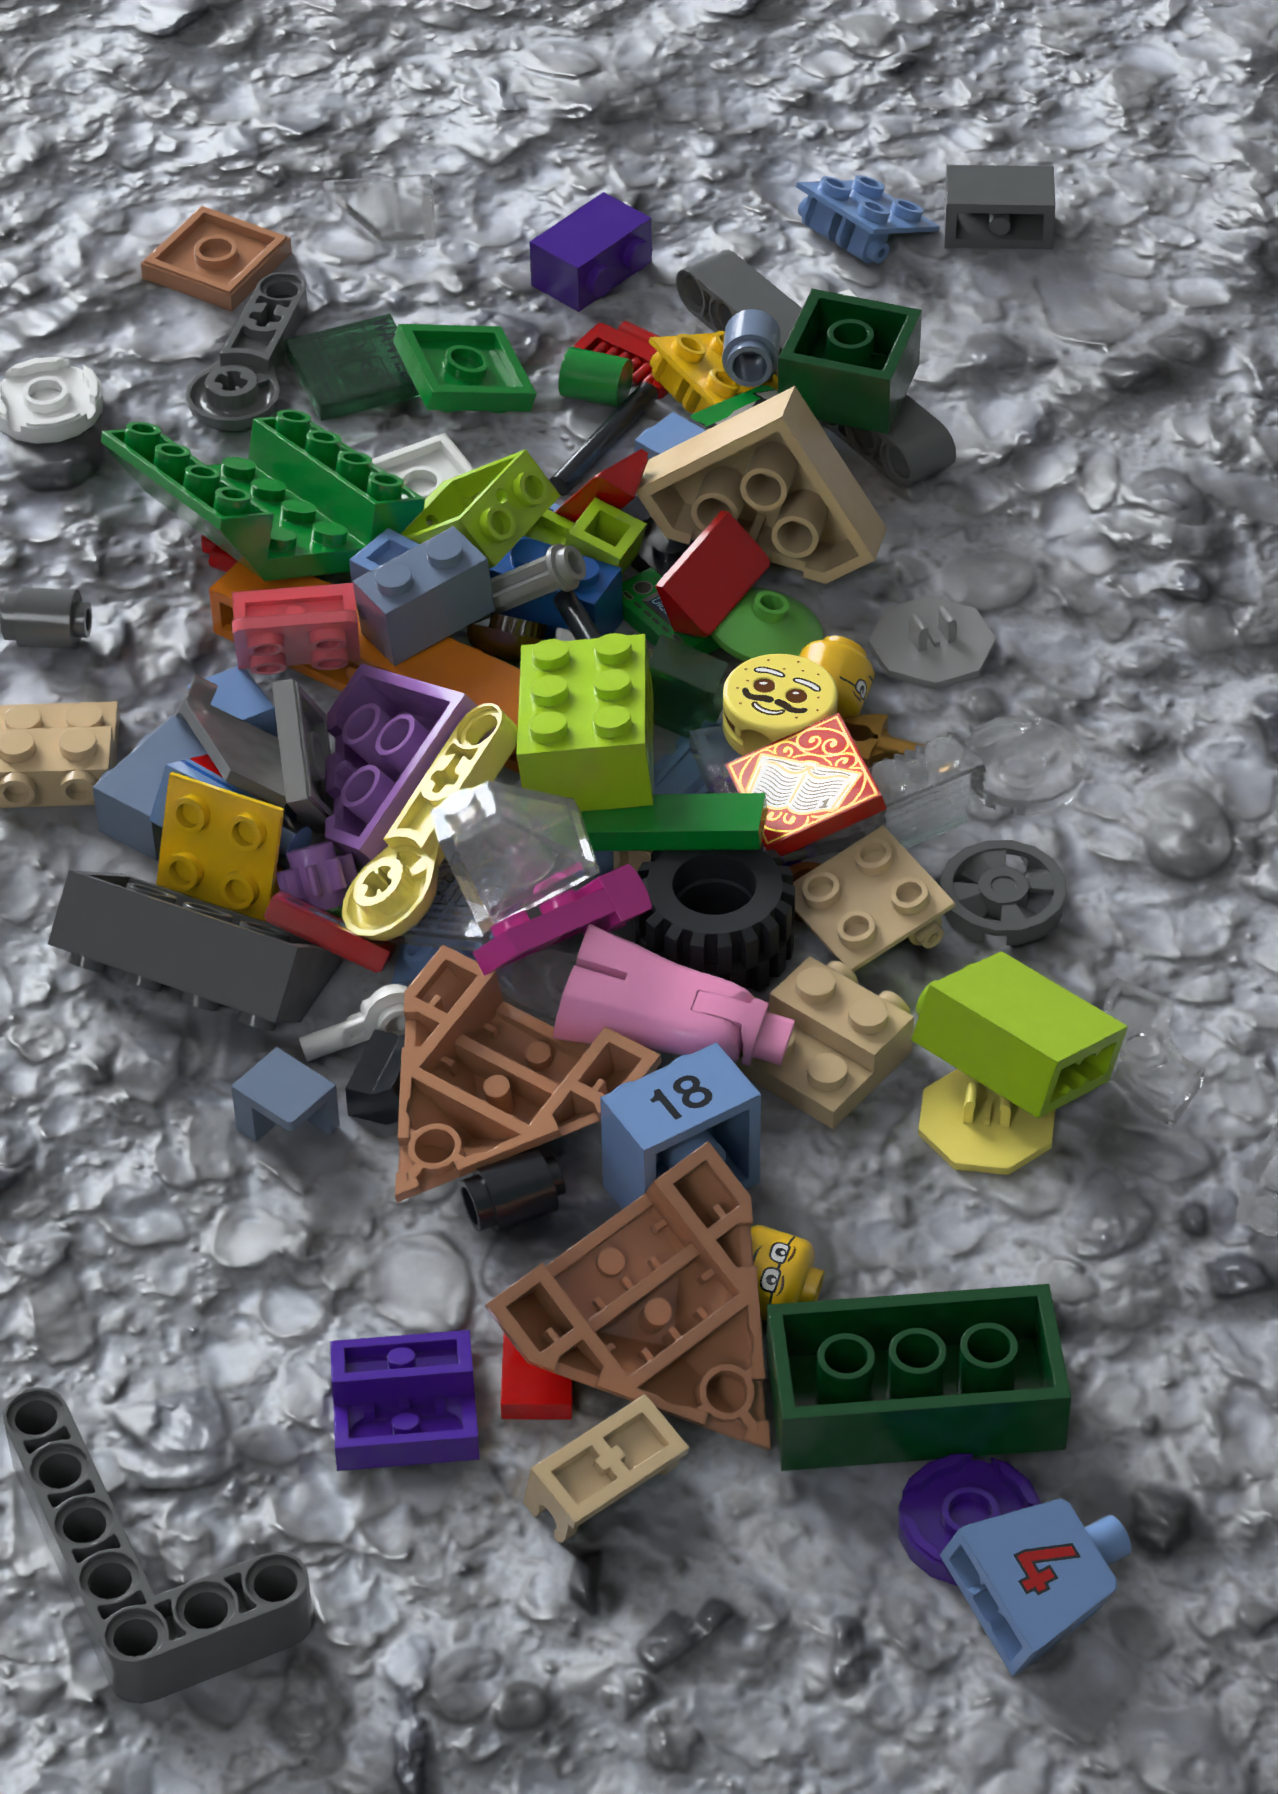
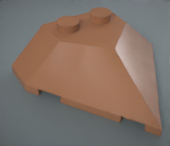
M442 945L404 991L405 1040L401 1054L398 1142L400 1146L399 1167L395 1180L396 1202L398 1203L475 1172L477 1168L512 1157L601 1121L600 1097L612 1092L616 1087L625 1082L636 1081L655 1072L662 1062L661 1055L607 1027L603 1028L591 1045L553 1039V1026L503 1001L496 971L484 976L477 961Z
M709 1141L655 1179L643 1195L545 1266L542 1262L484 1306L527 1364L632 1402L646 1394L660 1412L767 1451L771 1449L769 1421H766L763 1380L765 1379L757 1266H754L751 1196Z

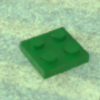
M398 324L393 343L427 410H437L445 413L454 411H489L492 413H505L507 411L531 412L537 393L501 326Z

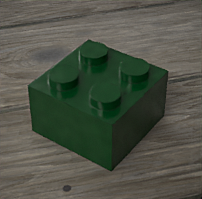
M811 289L778 357V394L795 386L817 420L856 427L865 431L888 434L919 366L922 310Z

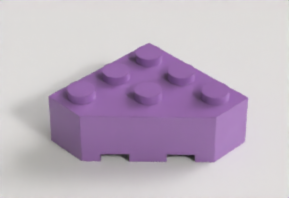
M361 663L327 713V731L335 737V752L327 756L326 793L334 799V814L325 819V838L333 841V845L343 853H352L354 862L363 869L367 863L388 846L383 839L458 723L469 711L478 705L464 693ZM496 727L485 733L478 744L487 739Z

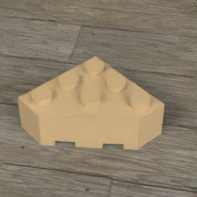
M795 386L649 459L636 493L664 536L668 539L690 544L691 539L696 540L721 510L728 511L762 548L770 562L803 571V578L827 584L875 561L887 529Z

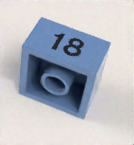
M717 1042L695 1053L682 1055L669 1065L636 1081L625 1082L616 1087L612 1092L600 1097L603 1186L621 1209H624L643 1195L655 1179L707 1141L714 1147L745 1189L760 1183L761 1094Z

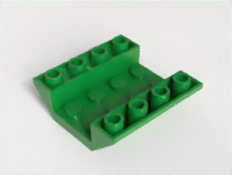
M281 410L277 412L276 417L253 418L248 459L227 457L222 460V464L205 465L191 454L190 449L176 444L161 433V429L158 426L150 423L132 422L126 425V429L102 431L101 443L146 493L264 581L350 572L349 559L387 528L401 534L424 510L425 498L404 485L402 478L388 474L372 463L370 456L356 452L344 444L339 435L325 431L311 421L310 415L297 410Z

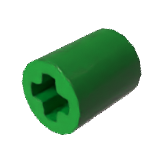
M570 347L566 351L561 363L558 380L559 393L564 397L618 408L630 393L633 378L632 360Z

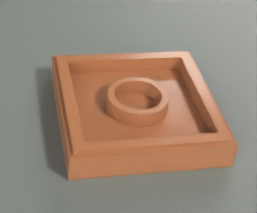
M201 206L140 263L142 279L233 311L254 291L258 282L263 277L271 274L292 253L291 238Z

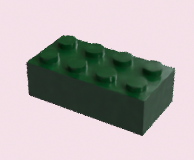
M1049 1284L767 1305L766 1360L781 1471L935 1460L952 1454H973L974 1457L1066 1449L1071 1393Z

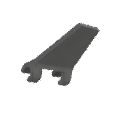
M195 674L183 702H180L175 717L189 724L225 781L278 807L284 808L286 797L278 734L275 737L210 705L218 685Z

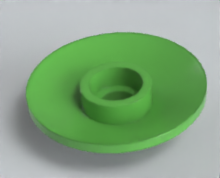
M751 587L713 631L711 637L727 653L745 662L768 654L799 656L804 646L815 640H823V629L816 615L795 598L772 589Z

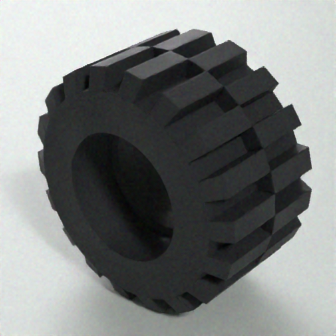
M762 842L761 849L653 851L651 853V862H643L637 873L647 889L652 909L634 918L635 944L679 965L731 981L746 990L752 988L760 991L769 986V976L778 978L784 972L786 960L792 958L794 951L795 886L793 885V874L789 866H782V857L774 849L763 851Z

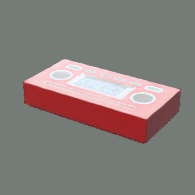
M282 890L272 896L263 916L266 918V922L375 973L382 972L388 966L397 947L396 944L390 941H373L360 937L346 928L343 919Z

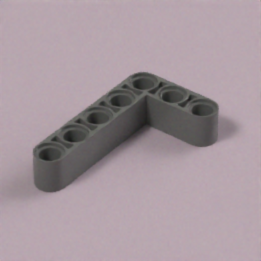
M36 1387L21 1391L14 1395L6 1404L3 1420L13 1468L109 1685L118 1697L131 1703L142 1704L152 1702L293 1647L303 1641L310 1633L314 1617L307 1568L299 1558L286 1552L275 1551L261 1554L154 1595L65 1400L60 1394L51 1389ZM120 1596L114 1599H107L109 1597ZM280 1598H281V1599H285V1600H283V1601L270 1602V1601H272V1600H276V1599H280ZM210 1625H215V1626H216V1627H214V1628L201 1629L202 1627H205V1626H210ZM146 1652V1654L141 1656H131L136 1653Z

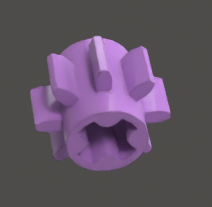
M333 841L309 845L286 853L290 868L276 873L280 891L282 890L324 911L343 905V899L346 895L345 888L358 875L352 853L336 855Z

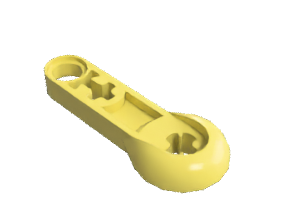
M484 703L473 708L461 719L383 840L388 846L367 863L351 882L343 899L342 918L346 928L368 940L388 941L409 931L429 911L436 896L440 864L516 747L518 728L499 706L493 703ZM496 727L487 739L478 744L485 733Z

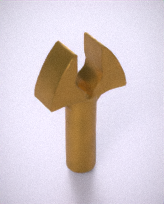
M866 714L843 719L869 771L874 763L882 760L942 774L946 773L951 765L952 755L948 749L890 736L888 733V715Z

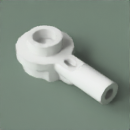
M400 984L383 986L376 990L370 998L362 1000L361 1012L350 1015L344 1022L299 1037L307 1062L370 1039L374 1029L397 1035L405 1034V1016L403 1013L404 991L408 987Z

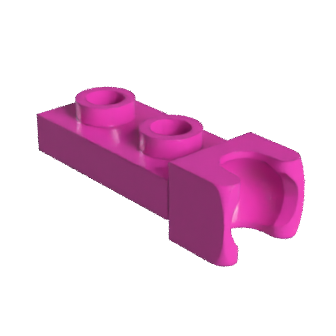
M626 864L599 876L576 892L574 889H571L549 899L538 906L542 915L530 920L526 910H522L499 921L490 927L494 939L472 953L485 976L582 932L585 936L589 924L612 933L626 926L627 921L650 911L652 903L640 876L630 864Z

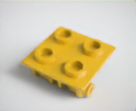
M725 331L650 337L648 341L658 351L650 360V366L653 368L652 376L677 402L682 403V407L688 413L694 414L755 388L739 385L724 370L722 353ZM774 374L761 385L771 386L778 391V377Z
M174 772L169 773L156 885L265 921L266 918L263 916L272 896L280 892L276 873L283 871L282 866L277 864L284 808Z

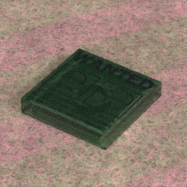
M391 314L285 340L286 355L321 421L420 396L393 343L397 325Z

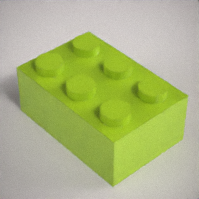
M612 633L595 639L573 641L548 639L537 644L521 645L516 755L526 817L654 805L653 688L645 634L626 636L624 634Z

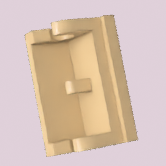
M644 1394L531 1467L523 1504L534 1518L548 1510L556 1523L554 1538L557 1542L563 1543L576 1534L579 1525L656 1474L666 1475L675 1469L680 1459L688 1454L689 1446L647 1395Z

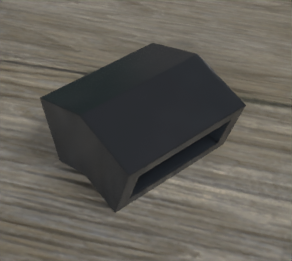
M374 1029L345 1088L348 1116L384 1125L398 1122L402 1047H404L405 1034L397 1035Z

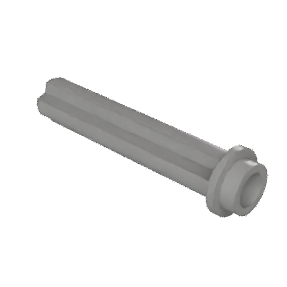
M555 544L548 548L545 556L491 578L495 611L492 613L500 614L558 589L566 592L576 589L580 580L584 579L586 575V565L581 553L574 546ZM491 613L488 614V615H486L485 617H483V618H481V619L475 621V622L472 623V624H476V623H478V622H481V621H483V620H486V619L490 618V617H491Z

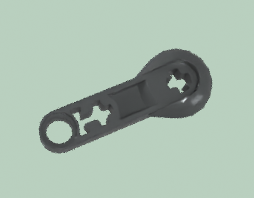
M278 272L263 277L258 282L220 352V360L197 374L187 385L184 396L191 414L206 427L220 431L250 429L253 425V418L269 417L276 409L280 392L276 370L308 308L307 288L302 277L289 272ZM289 296V298L278 299L275 297Z

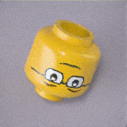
M835 635L827 636L823 640L812 641L804 646L799 656L812 660L822 666L836 683L838 690L836 713H840L842 719L860 715L875 675L865 650L853 640Z
M755 1225L751 1227L754 1266H757L761 1319L767 1321V1305L817 1301L824 1281L825 1270L813 1267L815 1251L812 1244L806 1239L766 1226Z

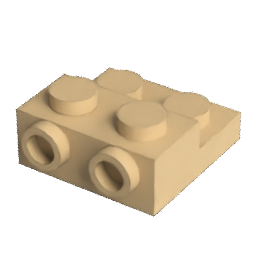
M118 701L0 705V808L95 805L92 787L107 770L113 769L117 765L120 726Z
M809 956L769 994V1012L795 1020L781 1066L756 1058L752 1059L750 1066L741 1064L743 1051H741L738 1060L734 1063L751 1081L831 1129H834L913 1051V1041H911L914 1032V1016L911 1015L907 1003L896 993L883 991L878 996L859 985L854 972L844 963L831 961L825 965Z

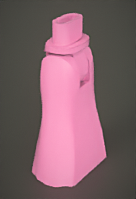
M589 924L577 956L576 966L574 965L561 997L553 1039L592 1044L603 1028L607 1027L653 1051L682 1056L695 1053L717 1042L733 1062L738 1060L741 1051H743L741 1064L750 1066L752 1059L756 1058L781 1066L795 1020L767 1012L768 1002L755 998L745 988L731 981L679 965L631 941Z

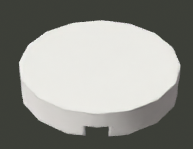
M44 357L18 363L5 372L6 379L0 382V431L15 440L34 444L61 442L79 436L92 427L103 411L100 380L94 371L83 365V370L72 367L69 359Z

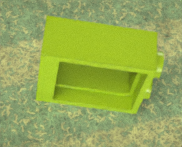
M525 449L443 481L425 499L424 510L401 535L421 544L454 526L488 559L489 568H492L502 560L561 495ZM432 520L433 526L428 527L426 521Z

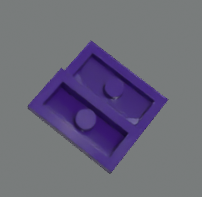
M470 1330L330 1341L337 1471L480 1460Z

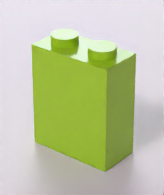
M1000 951L977 963H971L964 969L940 980H934L925 987L916 1004V1013L919 1017L911 1041L1033 1116L1040 1118L1109 1082L1128 1026Z

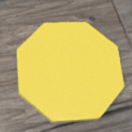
M956 1069L924 1088L918 1135L954 1170L1009 1175L1052 1148L1055 1110L1037 1118Z

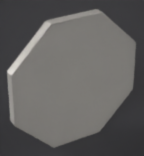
M929 595L885 608L868 639V648L888 677L932 689H939L979 677L996 645V636L976 608Z

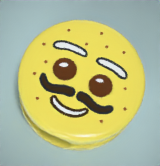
M768 654L745 661L729 674L723 688L724 709L722 728L728 744L737 753L744 756L837 714L838 690L836 683L822 666L812 660L796 655Z

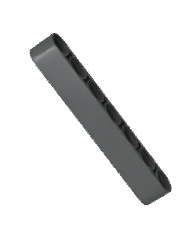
M729 249L722 250L681 269L677 273V290L682 302L693 315L715 333L717 331H725L728 321L738 312L748 309L761 310L770 314L780 327L781 353L802 308L735 252ZM777 368V370H776V372H775V375H776L777 377H778V368ZM907 394L888 434L865 431L856 427L831 422L825 424L829 430L899 488H907L955 463L956 447L947 428Z

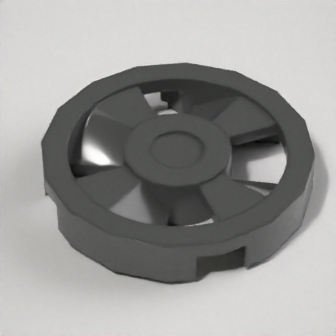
M987 840L965 847L948 860L940 877L941 888L956 904V907L944 914L953 928L968 938L983 942L984 933L993 936H1007L1006 946L1022 945L1040 939L1059 924L1063 905L1067 898L1065 874L1054 858L1035 846L1013 840ZM1006 854L1020 856L1026 867V872L1023 874L1016 869L1005 867ZM1029 892L1053 895L1050 903L1038 914L1027 908ZM989 917V918H991V919L999 920V921L988 920V919H986V918Z

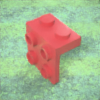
M353 583L232 592L234 614L232 629L238 669L250 668V671L254 674L272 675L285 671L287 665L311 664L315 669L334 670L347 666L350 660H360L358 618Z

